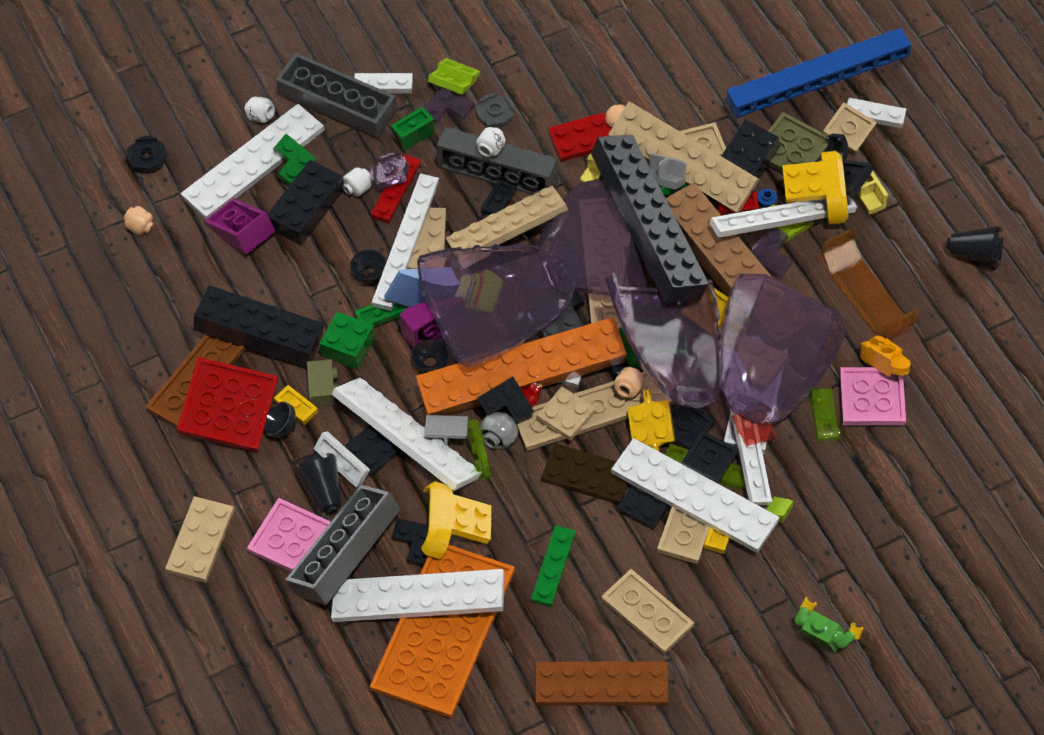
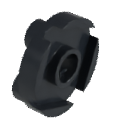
M153 136L139 137L132 146L131 144L128 146L127 159L135 172H152L163 168L167 153L165 145L159 142L157 138ZM145 152H149V154H151L147 157L142 156L145 155Z

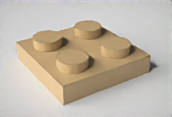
M843 102L823 130V133L826 135L832 133L844 134L848 142V150L856 154L877 122Z
M561 387L539 412L537 420L571 441L595 413V407L564 387Z

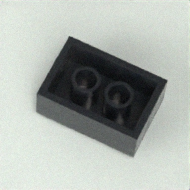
M745 119L721 156L760 179L781 144L778 136Z

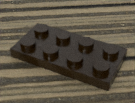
M557 443L553 445L541 476V482L617 505L624 498L629 484L611 473V469L617 461Z

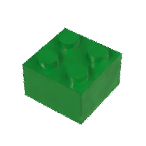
M336 312L319 343L321 356L358 370L375 340L374 325Z

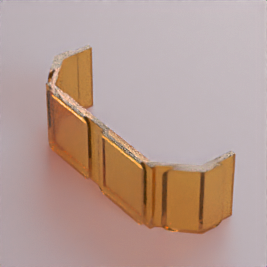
M853 227L823 242L821 254L833 281L852 303L874 334H880L879 336L888 338L917 323L919 310L916 308L906 314L901 311L862 260L854 239L856 228Z

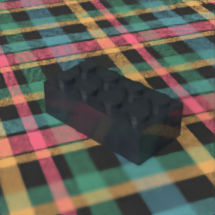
M309 160L267 214L275 229V233L302 246L343 193V176Z

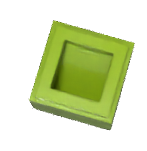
M774 497L766 510L777 515L779 522L783 523L793 508V501Z

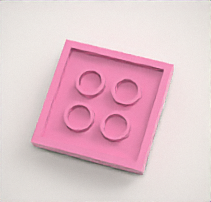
M840 367L843 425L906 424L903 375L891 373L889 377L874 367Z
M278 498L248 545L247 552L292 572L331 521Z

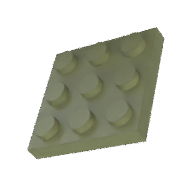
M784 112L768 130L779 137L781 144L770 161L769 166L782 173V165L818 162L821 158V152H826L828 149L825 139L828 135Z

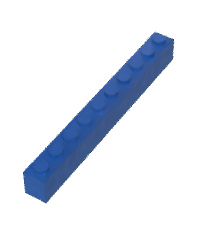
M902 28L890 30L885 34L873 36L863 42H857L849 47L837 49L835 52L820 55L809 61H803L793 67H786L779 72L767 74L765 77L750 80L748 83L739 86H733L727 90L726 102L737 119L909 57L912 44Z

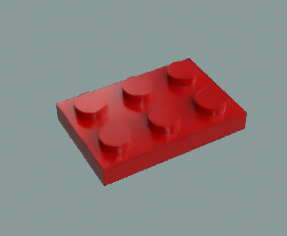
M604 112L548 128L560 162L591 154L597 138L610 136L608 134L611 131L610 126L606 123Z

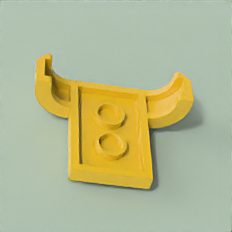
M837 151L821 152L820 162L782 165L786 203L826 199L829 224L844 223L848 219L841 154Z
M434 481L425 487L424 492L428 493L430 491L428 534L421 547L425 555L441 559L446 552L451 534L488 544L491 540V505L454 495L453 489L440 482Z

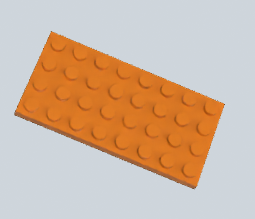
M448 545L441 559L428 556L420 574L503 569L505 573V595L515 572V567ZM497 612L400 618L371 682L370 690L452 719Z

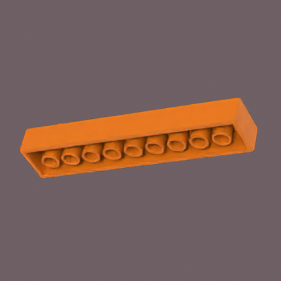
M612 317L417 375L416 379L427 415L448 416L481 406L477 397L511 376L515 378L521 390L528 388L532 383L541 384L544 387L626 362L627 354L615 318Z

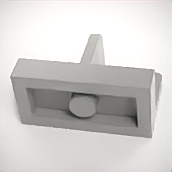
M655 153L650 155V169L658 185L675 190L685 185L686 161Z
M426 415L425 437L444 438L445 446H448L449 438H467L469 431L468 416Z

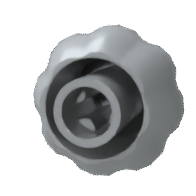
M494 412L482 420L480 434L484 444L489 448L505 449L516 441L518 428L510 413Z

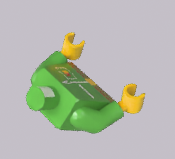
M805 597L795 617L796 625L802 627L799 632L800 635L834 653L837 652L838 648H845L854 639H860L864 627L858 628L855 626L856 623H851L849 631L845 633L838 623L813 611L817 603H811L807 600L808 597Z

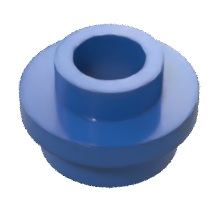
M762 189L757 195L758 202L761 206L767 208L776 203L777 194L772 189Z

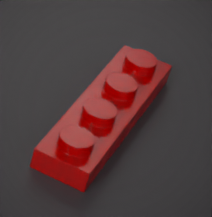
M405 154L401 156L371 212L372 219L390 224L421 166L420 159Z

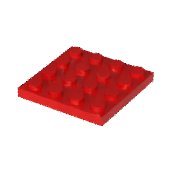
M198 357L177 427V433L258 452L278 382V376Z

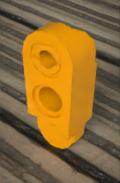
M875 336L869 341L860 343V358L890 377L891 373L894 375H907L910 372V360L903 356L902 349L889 339Z

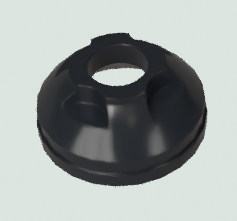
M362 250L351 259L350 269L352 275L362 283L377 282L381 279L386 259L376 250ZM371 268L375 270V273L371 276H366L364 271Z
M425 339L418 342L411 352L414 367L422 373L444 368L448 362L449 355L446 346L435 339ZM428 358L436 360V364L433 366H427L424 362Z
M285 401L275 404L269 410L264 427L265 433L273 438L288 435L296 426L294 407Z

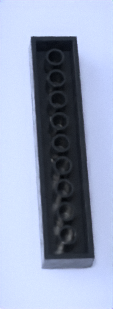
M634 136L598 137L591 155L664 302L675 303L701 300L709 283Z

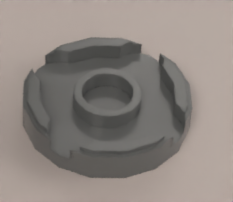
M498 93L488 94L482 97L476 106L477 119L486 127H504L514 118V104L505 95L500 96Z

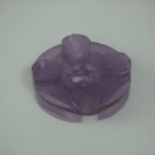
M395 152L380 157L376 167L374 164L371 167L370 176L380 189H385L397 183H403L406 181V174L409 171V163L406 158Z

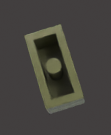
M332 359L307 361L310 402L316 407L336 405L332 392L334 388L338 387V384L334 385V379H338L337 367L332 365Z

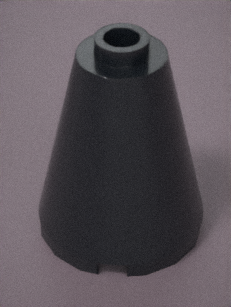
M1000 226L952 234L951 238H947V250H950V254L991 266H1000L997 260L1002 259L1003 238H999V232H1003V229Z
M326 453L327 457L321 458L320 455L310 457L299 463L300 468H295L320 511L326 512L327 515L337 512L341 506L337 459L332 453Z

